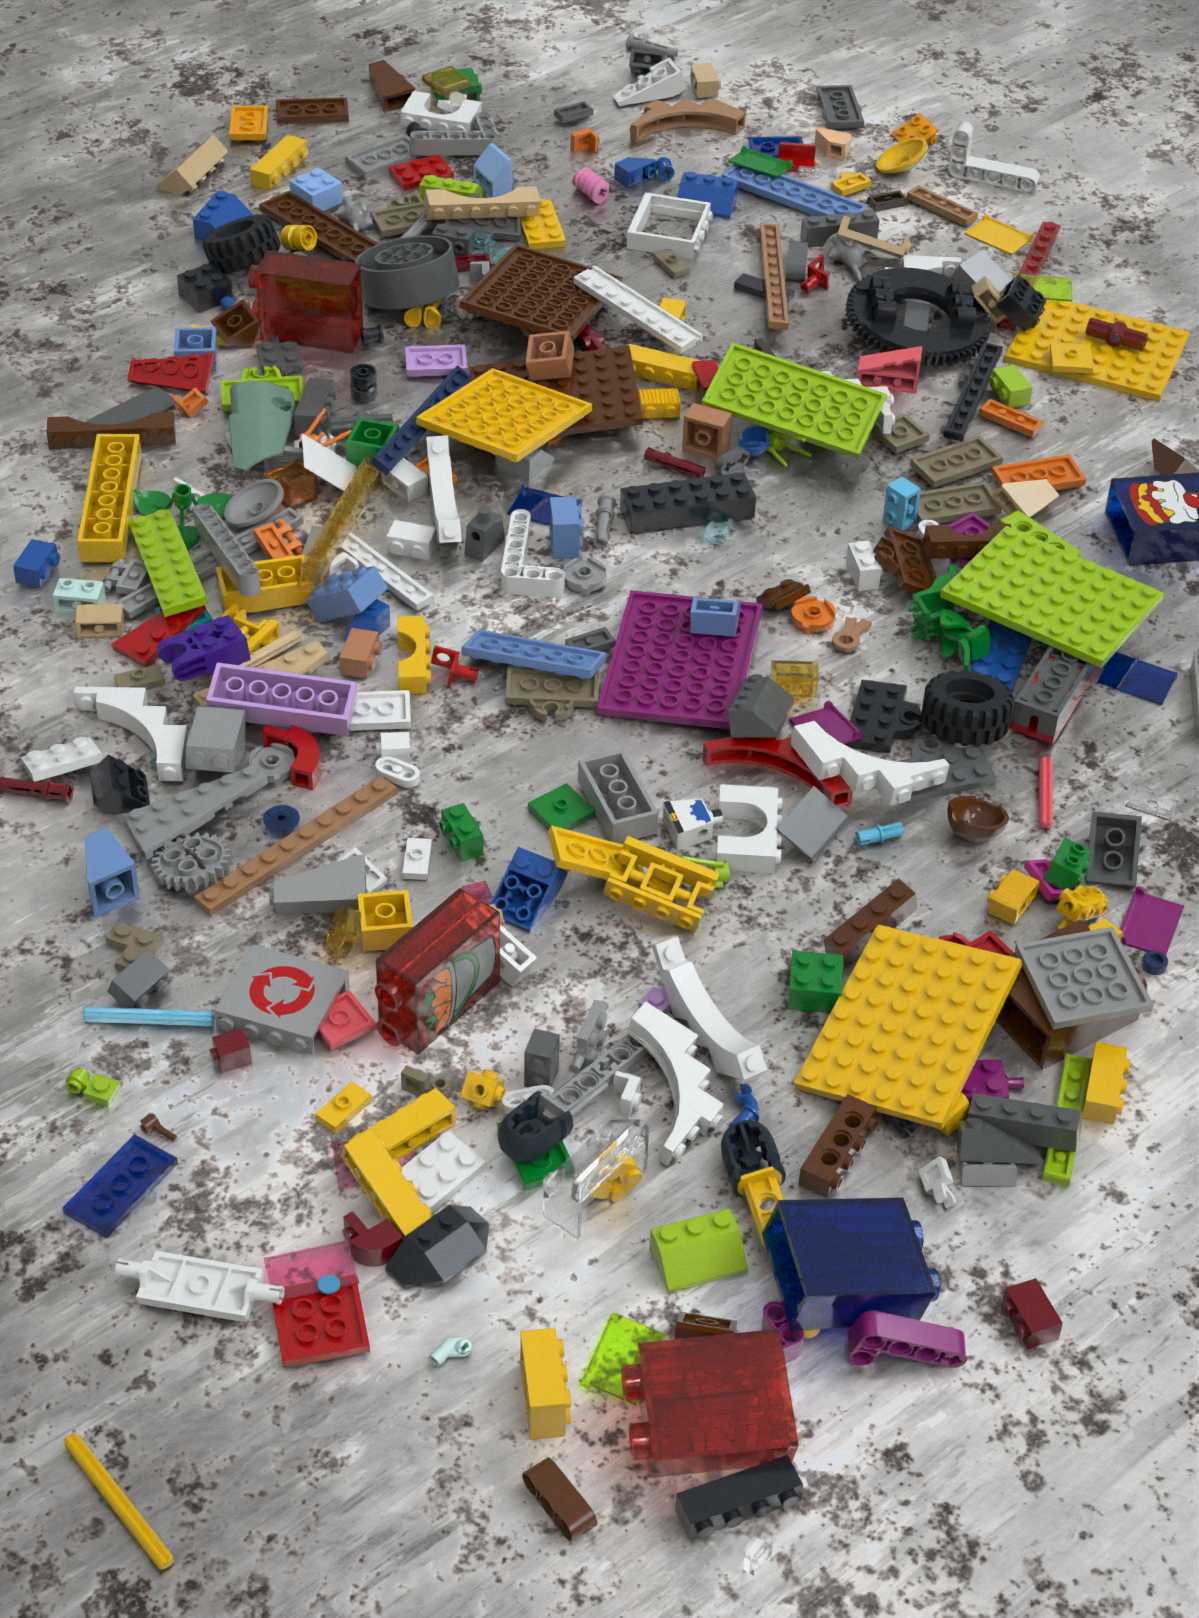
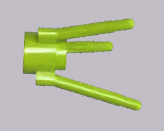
M774 430L768 433L770 446L766 451L770 452L784 467H787V463L776 451L783 450L785 446L811 457V453L786 442L784 439L805 442V438L791 437Z
M687 856L682 857L696 864L707 865L706 868L720 873L715 888H723V883L729 882L730 869L728 863Z

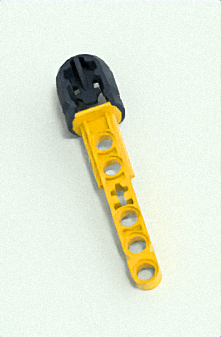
M753 1120L737 1122L729 1126L724 1132L721 1141V1154L733 1191L737 1196L747 1198L762 1246H768L788 1309L799 1324L805 1318H811L815 1321L812 1328L803 1329V1338H813L820 1332L821 1324L792 1239L796 1234L779 1187L784 1183L786 1173L780 1161L778 1149L769 1130L760 1122ZM760 1147L761 1152H757L756 1148ZM740 1152L743 1153V1157L739 1158L738 1153ZM762 1158L768 1162V1168L746 1175L742 1174L741 1164L746 1165L750 1170L759 1167ZM765 1201L775 1203L774 1208L769 1211L760 1209V1206ZM772 1224L783 1226V1229L777 1234L768 1232V1228ZM785 1248L789 1261L783 1262L780 1249ZM789 1270L799 1272L798 1277L792 1281L784 1279L783 1276ZM797 1294H804L807 1297L806 1301L800 1305L792 1303L791 1300Z

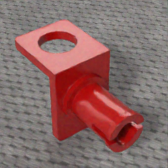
M819 255L807 265L808 278L800 284L801 290L803 292L806 291V294L817 285L826 290L830 288L829 274L823 271L824 255Z
M434 646L431 664L451 669L447 687L450 688L452 680L456 677L476 683L479 669L459 664L460 652ZM444 653L449 656L450 660L441 661L437 655Z

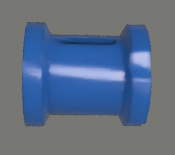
M661 157L657 160L658 175L663 181L672 179L675 173L671 166V160L667 157Z

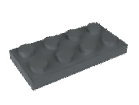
M852 85L817 86L816 93L828 129L864 128V119Z

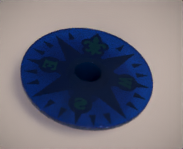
M287 805L274 806L268 809L263 816L265 826L277 832L293 829L300 820L298 811Z

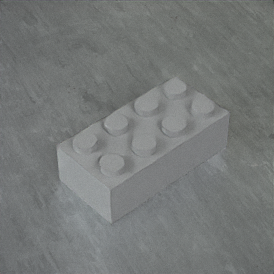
M623 749L578 760V782L591 807L595 810V814L609 841L623 843L627 836L638 839L657 834L659 813Z

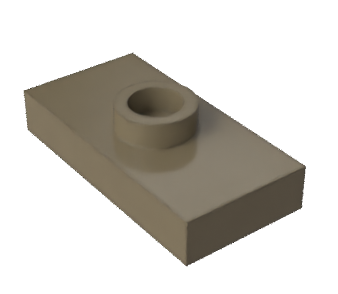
M671 249L654 254V261L674 279L690 273L691 267Z
M159 664L114 674L117 687L150 689L165 685V678Z

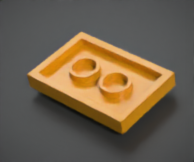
M232 106L229 139L238 142L243 140L257 142L266 140L268 106Z

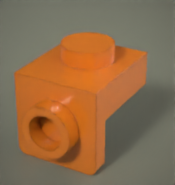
M590 128L571 133L570 149L574 153L588 148L598 152L600 139Z
M193 388L181 400L175 394L172 396L176 402L174 407L181 415L186 413L190 418L209 403L207 398L196 388Z

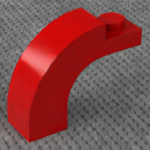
M266 725L262 730L263 748L271 747V743H279L291 748L296 758L290 767L291 785L313 791L321 777L320 749L316 740L307 731L291 725L288 731Z

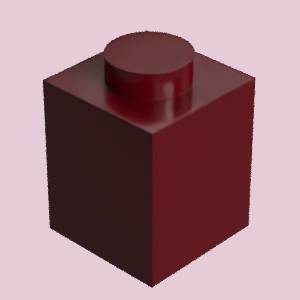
M242 1028L212 1037L213 1048L209 1049L212 1063H218L221 1073L252 1064L251 1048Z

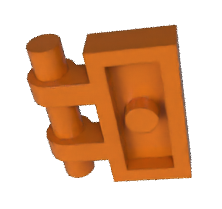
M284 519L277 522L278 529L273 522L254 529L253 536L269 560L295 556L293 553L302 555L304 545L300 540H297L293 534V528L291 525H287ZM283 538H286L289 544H287Z

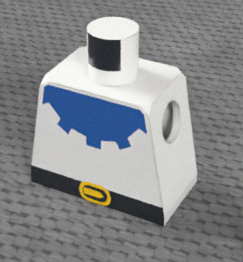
M701 799L663 802L662 819L678 851L710 840L712 838L713 825L723 823V814L720 809L708 811L704 801Z

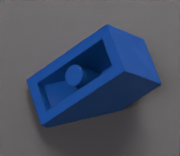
M376 599L361 613L355 614L344 636V641L347 640L351 628L378 632V636L390 627V605Z

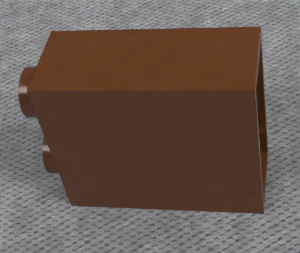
M1078 920L1042 939L1091 930L1081 920ZM1016 952L1008 955L1011 957L1018 958ZM1021 967L996 1022L1044 1070L1065 1059L1066 1053L1072 1055L1137 1021L1140 1013L1053 1030L1023 967ZM1134 967L1147 991L1148 986L1143 974Z

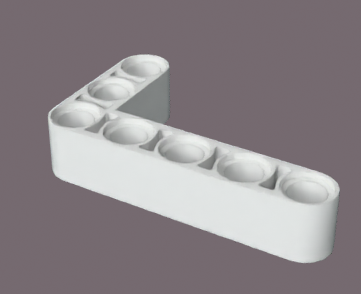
M961 122L957 126L952 139L949 173L951 176L1023 192L1035 190L1040 179V174L1037 170L970 156L973 127L968 122Z
M523 509L513 511L501 566V590L507 594L562 596L565 592V572L562 569L525 565L530 538L531 516L528 511Z

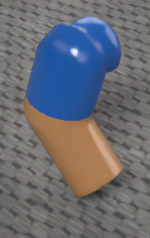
M225 296L220 300V305L227 310L241 300L238 301ZM248 298L242 299L249 307L251 306Z

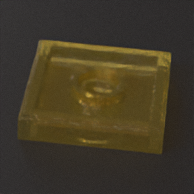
M452 65L422 75V81L441 96L472 86L471 80Z

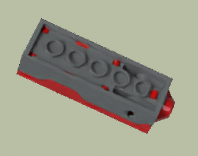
M1049 646L1014 701L1010 729L1053 744L1100 667Z

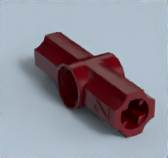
M1092 317L1089 319L1085 331L1088 336L1106 340V343L1112 347L1123 345L1140 351L1144 350L1148 339V333L1130 329L1123 322L1109 323Z
M588 324L576 337L583 352L607 349L602 334L595 333Z

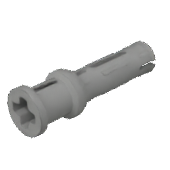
M630 33L626 40V49L634 48L666 52L667 57L676 60L678 55V49L653 43L646 37L639 38Z
M610 494L599 496L597 501L599 508H597L595 515L598 521L594 546L598 549H603V545L605 548L607 547L610 522L615 516L613 509L616 507L617 501Z

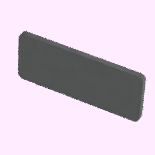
M154 387L87 420L86 423L120 424L135 421L151 413L168 412L175 408L176 402L166 391L160 387Z

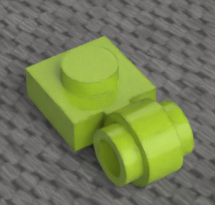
M78 1067L70 1072L66 1078V1089L73 1094L83 1092L84 1100L109 1108L121 1089L120 1081L97 1073L90 1080V1074L84 1068Z

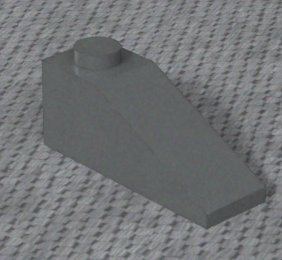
M968 1118L966 1121H959L957 1154L960 1161L1042 1164V1157L1037 1148L978 1118Z

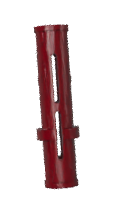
M648 447L644 453V460L659 464L661 468H671L696 478H703L705 476V466L677 458L667 451L663 453Z

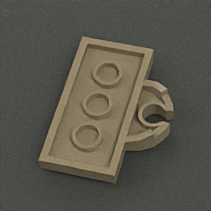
M416 193L404 195L405 203H400L398 196L394 198L389 197L387 202L388 208L370 211V217L381 237L404 234L424 214V201L421 196ZM444 219L433 220L423 231L435 228L437 224H444Z
M528 667L507 668L505 704L528 705L533 716L542 721H547L548 711L555 712L554 719L557 722L568 718L573 713L575 707L597 708L599 670L591 679L582 680L576 676H560L555 674V672H539Z

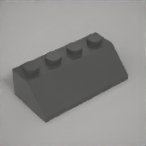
M760 674L746 677L728 711L731 737H778L794 704V698L770 677H762Z

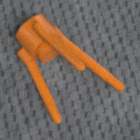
M325 408L322 409L309 429L304 433V435L321 444L320 439L325 436V433L322 432L318 436L311 433L325 414ZM348 430L322 443L321 445L327 447L350 435L351 430ZM302 440L298 444L299 448H303Z

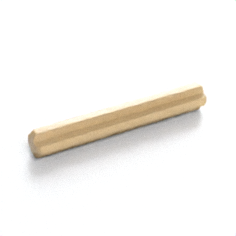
M295 629L251 653V660L239 664V666L255 668L301 642L302 633Z

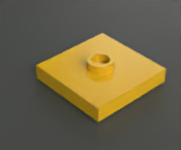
M1050 343L1052 372L1093 373L1091 345Z

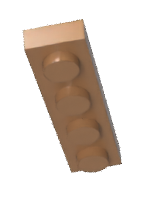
M919 185L907 192L908 200L947 219H951L962 226L967 227L978 218L977 212Z

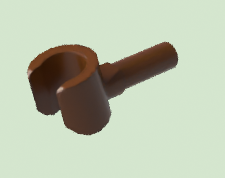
M149 1114L140 1120L142 1123L140 1128L145 1134L156 1130L170 1140H176L177 1135L164 1128L154 1114Z

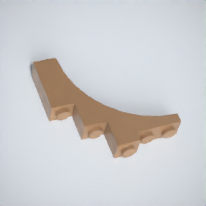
M682 98L673 106L654 99L645 106L644 114L631 124L630 140L638 142L653 133L682 127L709 128L736 135L745 128L746 112L712 98H709L701 105Z

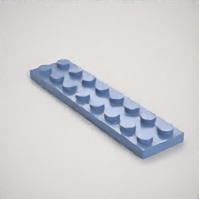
M736 164L722 174L723 178L731 177L739 180L738 187L747 192H753L763 198H768L779 204L790 206L795 210L806 212L811 216L818 217L868 210V206L784 174L777 178Z

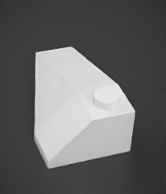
M667 58L652 66L647 75H640L635 84H628L613 95V99L619 106L653 101L654 99L659 100L678 96L687 90V86L681 70L670 58Z

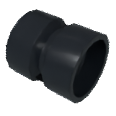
M357 364L350 369L351 397L355 401L366 403L373 401L377 397V372L374 366L370 364Z

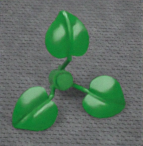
M178 484L174 488L171 499L164 492L135 489L134 503L137 511L142 516L153 514L162 509H171L174 503L180 509V526L177 525L188 551L196 545L198 533L195 527L184 526V510L188 509L192 502L194 505L210 504L220 518L225 519V507L234 494H206L196 501L195 494H192L189 485Z

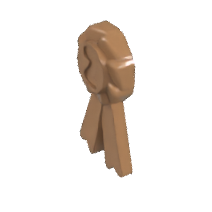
M846 617L845 629L833 635L832 645L837 651L844 653L856 651L860 643L858 636L870 628L872 622L862 618L856 624L857 618Z

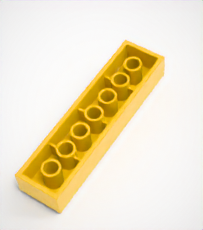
M97 434L77 540L80 562L114 563L119 558L125 560L130 532L129 521L132 519L134 491L137 488L142 457L139 434Z

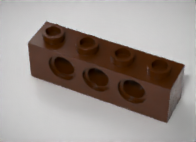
M847 1094L801 1166L798 1185L827 1199L833 1189L838 1190L843 1181V1173L845 1170L850 1171L854 1164L856 1152H862L867 1141L866 1136L868 1133L873 1134L878 1124V1119L875 1118L877 1107Z

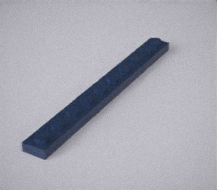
M457 365L373 457L370 463L387 476L427 431L424 427L416 425V417L469 384L471 376Z

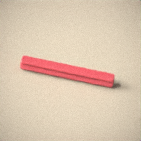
M1042 757L1039 763V827L1049 830L1053 823V764L1051 758Z

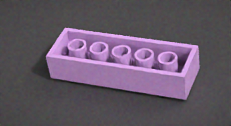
M217 662L206 701L207 706L246 709L245 722L290 728L291 725H294L306 731L348 736L357 702V685L353 681Z

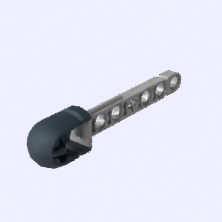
M627 1034L550 1096L541 1091L533 1093L502 1120L497 1134L500 1149L509 1158L520 1163L533 1162L544 1156L559 1141L571 1133L573 1129L572 1117L609 1087V1084L614 1080L615 1072L624 1073L648 1053L647 1049L644 1046L636 1047L632 1045L631 1042L637 1040ZM617 1054H622L626 1056L628 1059L619 1060L614 1056ZM588 1081L593 1083L594 1086L585 1087L581 1083ZM573 1095L577 1100L568 1101L564 1096ZM539 1119H541V1120L544 1121L546 1124H548V1126H545V1124H544L543 1122H541Z

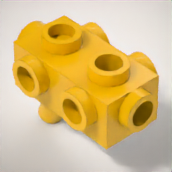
M1079 885L1073 891L1066 888L1060 894V902L1056 908L1057 911L1064 915L1057 928L1062 929L1078 920L1085 921L1103 916L1108 910L1109 899L1096 887L1089 886L1084 888L1082 885Z

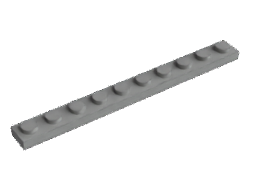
M288 507L240 533L235 538L248 555L260 548V545L253 536L254 529L271 522L278 529L277 522L282 519L285 520L287 525H291L295 529L304 524L303 516ZM210 550L192 560L200 581L215 573L216 567H221ZM149 583L119 599L115 604H123L124 615L132 619L159 604L152 583Z

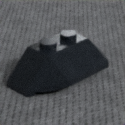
M448 1205L405 1236L385 1267V1272L403 1289L412 1288V1286L444 1284L487 1252L489 1223L471 1206Z

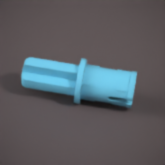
M900 822L885 826L877 824L874 828L856 831L855 835L858 836H855V840L859 847L876 842L881 844L886 839L903 835L904 828Z

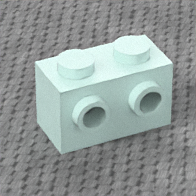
M59 578L53 593L55 612L76 614L77 605L104 604L106 601L104 582Z

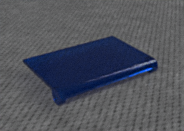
M521 485L520 494L510 507L507 515L511 516L513 511L523 509L530 513L531 521L549 525L550 498L564 496ZM582 499L576 500V501H577V505H581V506H582L583 500H582Z
M1115 652L1108 660L1097 683L1162 705L1174 681H1176L1178 673Z

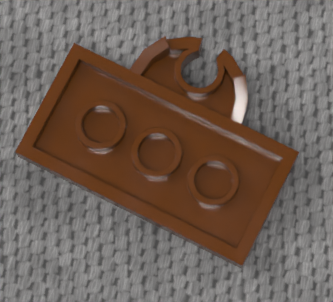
M887 527L884 531L885 537H882L873 548V552L876 553L874 556L876 561L889 572L896 574L899 587L905 592L915 594L931 588L937 577L931 559L927 558L922 543L923 538Z

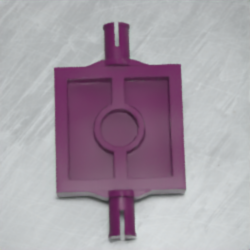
M976 1060L961 1093L966 1096L969 1105H971L974 1093L1009 1099L1008 1088L1023 1089L1024 1078H1008L1004 1072L1002 1060Z

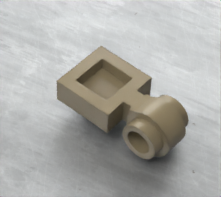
M406 1065L402 1070V1090L419 1097L437 1088L447 1099L450 1098L451 1084L447 1079L437 1077L431 1082L430 1075L420 1069H414Z

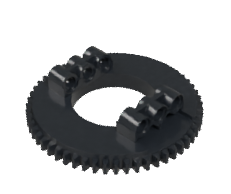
M889 268L873 272L871 275L868 274L866 278L862 277L861 281L858 280L857 284H854L846 302L845 311L847 321L850 322L849 326L853 327L852 331L857 332L856 336H862L861 341H867V346L873 345V350L880 349L879 353L922 346L921 363H924L926 367H928L929 363L936 367L937 363L944 367L945 363L951 366L952 362L958 364L959 361L965 362V359L970 360L971 356L975 357L976 353L979 354L983 343H987L991 330L989 313L985 312V309L973 297L969 283H959L945 275L919 268ZM917 299L929 302L942 309L950 318L951 324L944 329L936 331H922L909 328L896 321V302L893 301Z

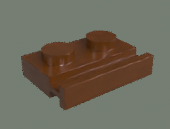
M786 579L781 581L780 585L764 590L763 594L756 597V601L763 604V607L771 609L775 607L776 610H779L811 593L809 584L803 586V583Z

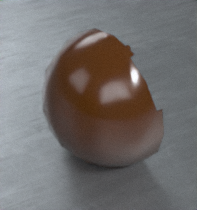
M959 796L948 802L947 814L950 827L955 834L967 842L984 843L994 840L1005 830L1008 824L1009 815L1002 808V805L996 806L990 802L976 799V796Z

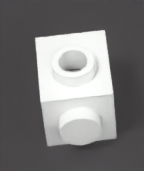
M409 732L381 733V743H376L377 757L391 756L411 764Z

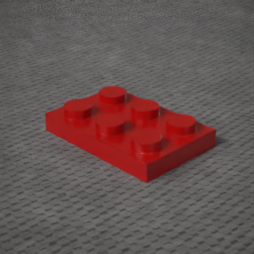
M430 155L426 158L414 159L406 163H397L388 167L389 174L403 191L420 187V183L425 175L454 179V172L439 155Z

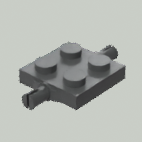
M272 336L270 338L271 342L257 343V354L262 373H264V366L272 368L274 365L280 370L282 377H286L288 373L303 372V363L297 342L287 341L279 343L278 336H275V338Z

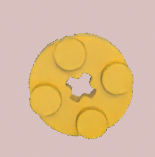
M627 1155L611 1156L613 1161L606 1163L602 1159L588 1169L585 1180L591 1197L611 1199L613 1202H619L627 1197V1193L642 1180V1175L636 1161Z

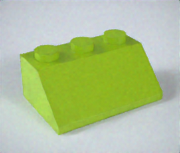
M425 175L420 183V196L423 201L425 190L445 189L465 197L479 194V198H482L484 195L482 187L470 181H458L452 178L445 179L434 175Z
M730 1208L655 1227L650 1230L649 1249L668 1293L748 1272L741 1232Z

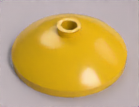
M920 137L901 141L881 154L876 162V167L878 171L885 174L908 172L924 157L928 144L924 138Z

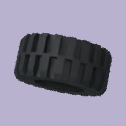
M265 214L250 215L221 225L217 229L212 230L210 234H207L202 242L209 263H212L223 274L239 272L261 264V262L274 256L279 251L281 245L271 218Z
M955 670L948 671L946 674L940 673L936 677L934 676L926 684L921 719L925 728L932 735L935 734L940 740H947L951 744L958 743L961 746L990 745L994 741L997 742L1002 739L1009 731L1014 697L1006 684H1003L999 679H993L988 674L983 675L976 671L967 672V670H960V672H955Z

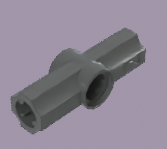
M358 411L353 416L329 419L332 436H338L348 430L352 431L359 417L393 424L392 413L368 415L364 411Z

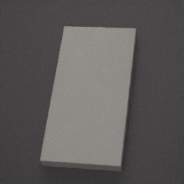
M403 135L345 156V163L364 178H368L387 171L389 166L410 162L425 156L411 154L409 152L410 138Z

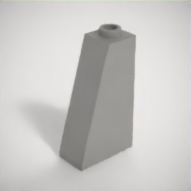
M357 855L274 880V890L269 891L270 905H274L276 915L359 911L358 894L367 893L365 855Z

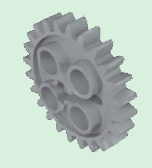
M197 832L194 837H190L189 834L184 839L177 836V841H171L172 845L165 849L161 846V851L155 852V858H152L151 865L155 880L159 881L161 886L166 884L167 889L175 886L176 891L185 887V891L188 892L190 887L198 890L199 885H203L207 888L208 882L217 883V877L224 878V872H229V866L233 865V855L229 843H225L224 838L218 839L216 834L209 837V833L200 836L199 832Z

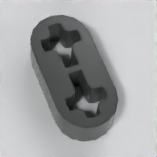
M737 446L720 455L714 463V469L721 475L730 474L748 462L750 453L743 447Z

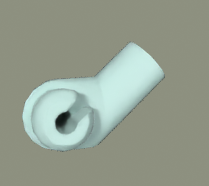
M447 1338L428 1357L429 1361L434 1366L439 1367L447 1358L465 1357L471 1352L472 1343L467 1338Z

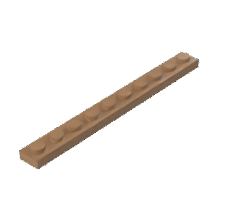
M760 223L759 234L768 328L788 330L789 318L779 225Z
M379 776L224 878L218 880L217 883L212 884L195 895V904L208 915H214L397 795V787L384 777Z

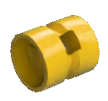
M286 225L281 231L280 239L286 250L309 251L317 243V233L310 225Z

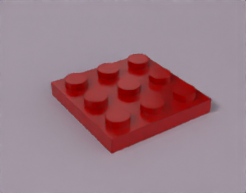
M356 1275L339 1277L340 1288L333 1294L320 1292L318 1281L284 1287V1297L280 1299L282 1303L280 1305L272 1303L283 1368L370 1352Z

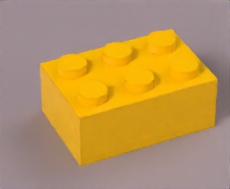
M556 1328L520 1331V1367L530 1440L565 1437L566 1424H571L570 1389H567L566 1382H568L567 1366L563 1364L562 1358L564 1357L563 1339H557Z

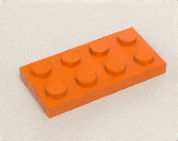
M1070 454L993 466L991 472L999 486L1004 483L1046 479L1055 490L1085 486L1086 477Z

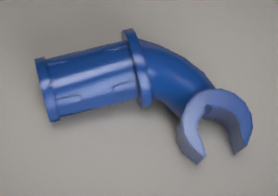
M740 1084L741 1094L733 1091L735 1102L738 1106L742 1107V1112L728 1126L744 1120L757 1122L760 1120L757 1100L752 1094L751 1087L747 1084Z

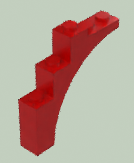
M727 737L704 742L702 760L705 766L722 763L759 765L792 776L810 789L815 786L838 807L851 805L853 791L840 775L818 780L790 744L792 737L776 740L775 737Z

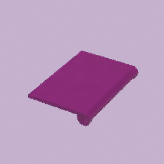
M826 701L822 709L789 718V721L794 726L815 721L826 733L842 744L859 740L863 736V733L831 701Z
M1136 887L1120 930L1123 931L1121 943L1146 952L1159 951L1167 955L1184 905L1146 894L1143 887Z

